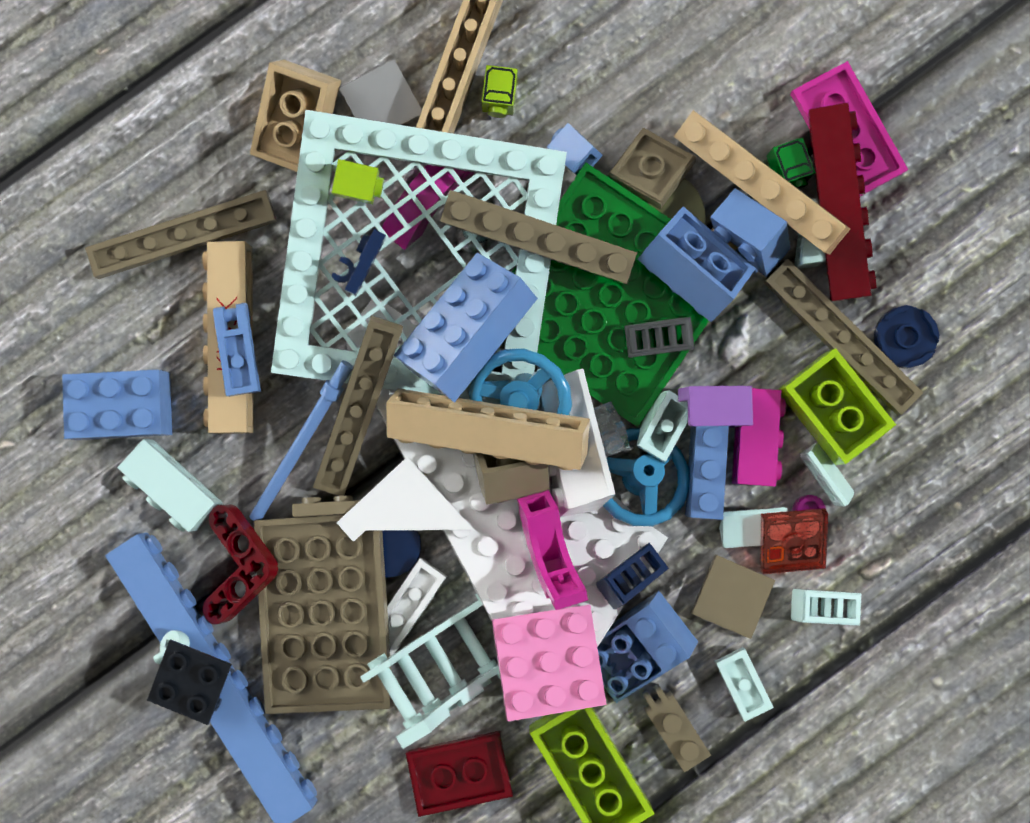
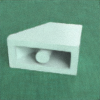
M670 390L660 393L642 420L637 447L660 461L666 462L688 422L687 402H678V395Z

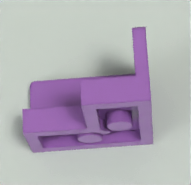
M688 386L678 389V402H687L689 426H729V428L753 425L752 386Z

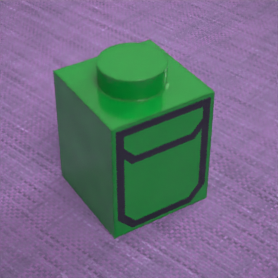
M803 137L773 147L766 156L770 168L798 189L807 186V181L815 174Z

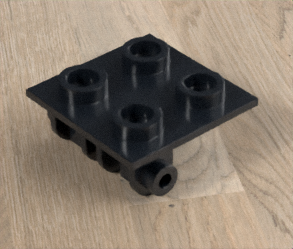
M170 639L147 701L209 725L214 711H217L222 699L219 697L232 664Z

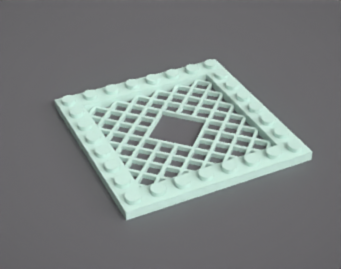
M305 110L271 373L331 380L342 360L349 362L354 367L360 347L357 348L347 333L361 323L366 329L368 325L366 319L378 310H381L388 321L396 324L401 323L411 314L418 323L422 321L416 311L429 301L435 305L437 301L434 297L449 287L460 273L412 307L377 259H375L374 264L381 274L367 284L364 281L363 287L359 290L357 296L351 295L349 298L323 264L337 254L340 257H346L342 250L356 240L360 243V237L374 226L379 232L386 235V241L383 243L381 251L424 218L428 220L463 269L466 267V263L457 251L471 241L480 254L490 259V255L502 246L506 249L514 261L507 265L505 269L509 271L516 265L515 275L521 277L538 299L505 340L504 349L524 348L537 353L551 259L519 249L517 257L511 247L503 243L497 244L486 253L476 240V237L479 235L467 231L464 232L468 238L454 248L444 235V232L452 226L445 225L440 229L430 216L440 206L445 205L448 195H443L434 182L449 171L459 185L453 191H463L465 195L473 197L467 186L481 177L491 192L480 200L487 201L492 196H495L502 207L509 210H514L526 201L524 215L556 225L567 152ZM335 150L346 152L338 158L341 160H346L352 156L356 163L363 164L355 154L357 153L379 157L369 166L377 167L383 161L394 174L391 179L383 184L381 197L390 207L389 210L375 219L365 206L366 203L356 201V205L342 214L332 200L336 196L332 193L329 195L332 171L336 172L338 159L334 161ZM389 159L412 163L398 173ZM421 164L445 168L431 178ZM417 167L427 181L412 192L402 176ZM454 169L476 172V174L463 183ZM486 174L508 177V179L495 188ZM518 179L529 181L527 192ZM398 180L409 195L393 205L384 193V190ZM513 182L523 197L509 207L499 194V191ZM428 186H431L441 200L426 210L416 195ZM412 199L422 214L407 224L397 209ZM329 203L339 217L325 227ZM359 208H362L371 220V223L357 233L346 218ZM394 213L404 228L389 238L379 223ZM343 221L353 236L338 247L328 232ZM325 236L335 250L321 259L323 238ZM320 268L330 283L316 292ZM347 269L345 272H343V273H342L341 275H339V276H345V275H347L348 272H349V269ZM385 277L395 292L380 302L370 287ZM334 286L344 301L329 311L319 296ZM366 291L377 306L362 316L352 301ZM399 296L409 311L394 321L384 306ZM316 301L326 315L312 324ZM348 305L358 320L344 330L333 315ZM327 319H330L340 333L325 343L315 328ZM402 332L400 337L405 342L407 337ZM311 334L321 346L309 345ZM343 337L353 351L329 347ZM400 345L398 348H396L395 353L398 351V349H399L402 345ZM393 357L382 389L397 390L399 388L443 395L416 376L396 357ZM524 361L506 362L502 364L501 372L492 371L485 381L513 380L522 373L533 374L535 365ZM352 371L350 372L349 376L347 377L344 383L348 384ZM470 384L459 398L469 399L468 391ZM482 396V402L500 404V399Z

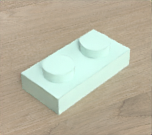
M742 647L714 661L744 722L774 708L745 648Z

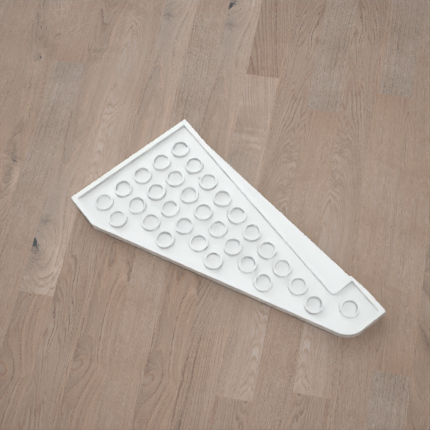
M373 300L362 311V316L377 306ZM388 304L384 306L394 321L402 316L401 313ZM381 310L372 315L387 320ZM407 318L399 323V325L403 326L402 332L407 338L416 328ZM362 323L347 333L357 348L361 346L366 331ZM401 337L396 348L404 343ZM346 341L347 350L353 351ZM382 389L376 404V408L386 426V402L396 390ZM394 439L403 458L408 457L472 527V530H443L490 619L555 610L550 598H546L536 574L526 542L517 499L486 505L479 486L473 454H467L461 450L446 447L440 449L433 448L428 444L416 442L402 443L398 439ZM549 477L550 494H551L552 489H554V488H553L552 479H551V477ZM612 497L621 508L633 512L618 498ZM603 506L597 511L560 517L569 556L587 590L588 601L565 608L590 604L597 647L624 605L616 610L613 609L596 587V582L649 542L656 552L659 553L668 539L667 536L654 527L632 526L614 518ZM642 556L640 559L648 569L650 564ZM632 564V565H631L632 569L635 571V573L638 575V577H639L640 579H642L643 577H642L641 574L638 572V570L635 568V566ZM623 572L620 573V575L623 577V579L626 581V583H627V584L629 585V587L632 589L633 586H632V584L629 582V580L626 578V576L624 575V573H623Z

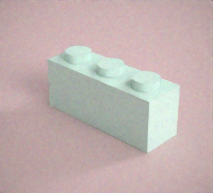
M143 439L117 467L125 474L122 477L123 480L132 488H140L148 495L146 497L147 502L159 511L165 510L171 516L169 521L182 532L185 530L188 532L197 531L209 518L211 510L223 503L154 440Z

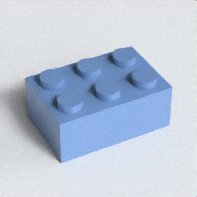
M162 370L62 374L64 439L91 440L172 435L171 379L169 372Z

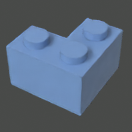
M736 188L710 217L714 229L713 232L725 243L728 244L730 241L739 247L740 255L756 268L753 272L754 274L760 272L767 277L791 249L787 221Z

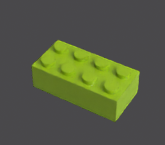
M593 707L545 715L529 725L531 737L582 823H641L654 815L649 800Z

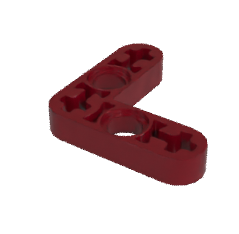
M232 504L217 505L209 514L211 529L239 566L204 602L203 614L205 619L212 624H221L232 620L276 577L278 572V563L242 512ZM223 513L228 514V517L226 518L227 524L225 525L223 524V521L225 519ZM241 535L247 537L249 542L246 552H242L238 547V539ZM259 563H263V574L255 575L254 577H252V574H255L258 570H260L261 566ZM238 580L242 581L246 587L245 595L242 598L235 592V585ZM229 601L230 603L225 604L220 609L221 614L219 615L217 612V610L219 609L218 604Z

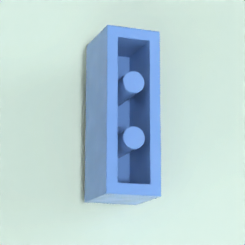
M691 426L688 461L689 492L686 498V517L723 520L729 426Z

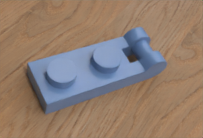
M236 304V308L225 309L224 306L214 308L213 316L226 396L232 397L261 392L248 304ZM237 320L238 328L228 330V322Z

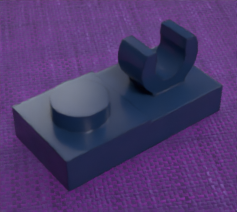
M376 229L373 230L371 236L366 233L363 235L356 249L357 252L361 253L356 268H354V264L350 259L346 257L340 258L339 261L348 266L349 272L345 276H339L336 273H332L331 276L338 283L348 282L345 287L346 292L357 296L386 240V235Z

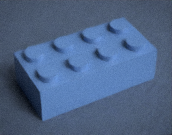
M476 253L394 356L416 376L455 403L538 298L521 277L483 255Z

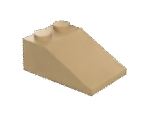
M287 60L269 62L250 155L297 172L305 110L333 114L341 80Z

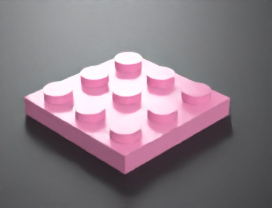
M590 604L492 620L507 721L607 705Z

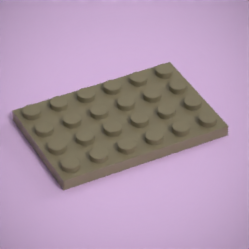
M344 515L254 521L255 532L278 563L276 577L258 594L265 714L391 709L394 706L392 698L378 675L364 683L360 678L370 670L367 665L369 662L384 653L387 658L390 657L382 530H366L355 541H352L337 524ZM259 563L261 568L257 571V575L263 574V563Z

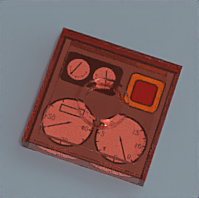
M825 508L761 514L760 569L762 574L826 569L828 512Z

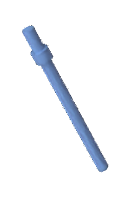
M342 360L331 380H326L320 390L321 397L249 517L252 521L263 519L332 402H337L343 392L342 386L353 369V365L349 362Z

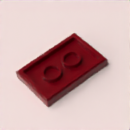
M500 731L406 750L405 754L418 817L513 797Z

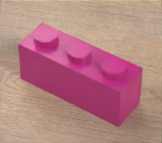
M752 388L753 425L735 427L732 484L776 487V480H780L782 475V463L778 461V449L783 447L784 432L779 430L780 417H783L785 414L786 402L785 398H781V390Z

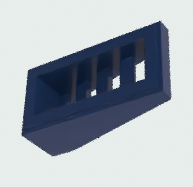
M649 542L596 582V587L611 607L616 610L626 604L669 568ZM642 556H644L654 572L650 573L640 559ZM632 564L644 578L642 581L635 573V571L632 569ZM620 573H624L626 578L632 584V589L629 587V585L626 583V581L623 579Z

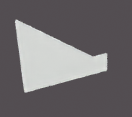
M408 457L337 522L352 541H355L366 530H472L468 522Z

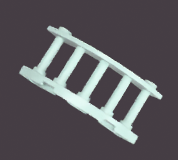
M477 593L475 594L478 599L477 601L429 630L387 658L384 653L369 662L367 665L370 670L360 677L364 683L378 675L405 721L402 724L405 729L396 736L403 749L431 733L450 716L449 712L455 707L465 705L484 691L483 688L492 683L490 678L497 675L500 679L498 663L494 659L490 660L465 619V616L483 606ZM453 624L479 665L477 670L480 675L468 683L465 679L461 680L435 637ZM422 644H425L450 685L448 690L451 694L442 701L438 697L435 698L409 656L410 652ZM398 662L424 705L421 708L424 712L423 715L420 712L416 713L389 667L394 663Z

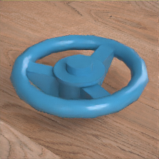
M524 348L504 349L493 354L472 380L468 391L470 400L482 402V396L500 399L501 405L537 410L539 398L542 394V386L551 378L558 391L559 406L557 414L570 415L572 408L570 386L560 368L544 355ZM524 361L540 368L533 374H519L513 380L485 381L494 368L506 362Z
M629 428L613 434L603 444L610 473L622 476L625 488L630 493L640 496L643 514H635L621 508L612 498L603 507L614 518L629 525L653 527L670 520L684 506L689 492V467L681 450L676 445L666 462H662L649 454L633 460L610 458V454L619 445L632 440H638L640 428ZM672 459L677 469L678 486L673 499L663 509L657 511L658 485L665 475L664 465Z

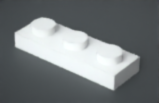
M423 558L418 560L387 606L390 656L396 653L447 578V575Z

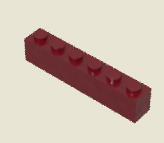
M849 103L809 109L808 118L819 205L850 228L849 232L831 254L825 253L830 300L834 302L872 296L871 290L877 289L875 271H869L867 258L873 257L871 238L865 239L863 226H869L867 206L861 207L860 194H865L863 175H857L856 163L861 162L860 144L853 143L852 131L857 130L856 111H849Z

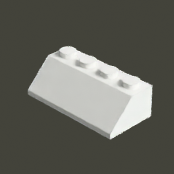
M584 369L575 370L565 374L564 377L570 386L572 408L570 416L590 419L587 456L580 470H562L557 466L548 465L549 477L552 479L554 488L552 489L551 496L559 508L560 517L597 511L616 495ZM550 380L542 386V394L539 398L537 410L557 413L559 406L558 391L553 381Z

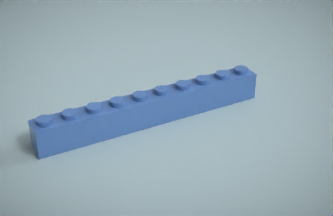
M148 532L137 534L105 555L160 643L169 631H182L189 637V647L230 663L229 659H231L228 649L224 644H218L212 634L214 631L212 624L205 619V616H201L195 608L197 603L193 594L188 589H183L178 581L180 576L177 569L171 562H166L161 554L162 546L155 536H150ZM231 666L219 697L222 699L218 710L214 711L210 723L274 823H292L314 807L317 802L315 797L317 796V791L313 783L309 779H304L298 770L300 765L295 755L291 751L287 752L282 745V735L274 724L270 725L263 715L265 709L257 697L253 698L246 688L248 682L240 670L235 671L234 667Z

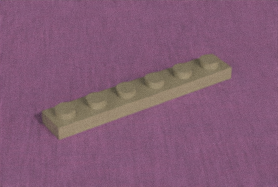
M266 190L85 247L93 276L101 279L207 245V242H217L276 223L277 219L269 194Z
M453 190L449 191L440 219V223L623 284L628 282L637 252Z
M789 259L763 282L830 350L836 348L858 377L897 416L902 415L923 394Z
M371 315L313 488L344 496L403 330L402 325Z

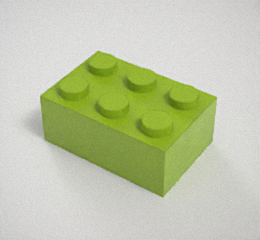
M836 348L822 354L777 389L781 390V397L785 398L787 405L835 465H846L896 426V423Z

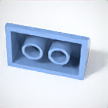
M682 207L638 258L648 271L659 277L674 293L680 295L694 307L697 313L703 315L710 322L734 300L756 269L685 207Z

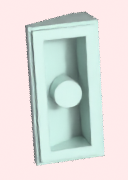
M818 443L813 444L800 454V458L834 506H847L854 496L853 489Z
M787 508L724 512L723 520H721L719 527L722 546L724 548L762 546V516L788 513ZM785 536V538H781V540L773 544H783L786 542L787 537Z

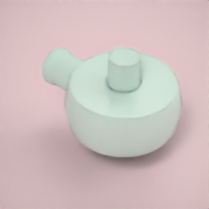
M178 630L166 633L160 643V652L153 657L155 663L161 664L170 639L189 646V637Z

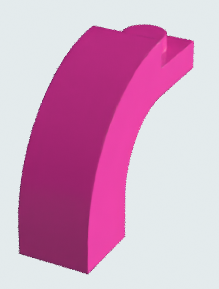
M432 165L424 167L431 178L445 168ZM454 169L463 183L474 174V172ZM449 171L434 182L444 196H447L450 190H455L459 187ZM420 172L409 184V187L413 192L427 180ZM428 186L416 195L426 210L441 200L431 186ZM406 190L402 193V195L395 204H397L399 201H401L403 198L409 195L406 192ZM412 199L397 209L407 224L422 214ZM436 209L434 212H432V213L430 214V216L433 217V215L435 214V212H436L438 209ZM394 213L386 218L382 229L389 238L404 228ZM424 218L394 242L404 250L407 249L423 235L429 223L428 220Z
M549 490L517 499L530 556L546 598H550L555 610L588 601L587 590L573 566L565 544L559 508Z

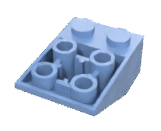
M657 591L613 623L597 647L604 688L616 703L690 658L698 643V640L660 591Z

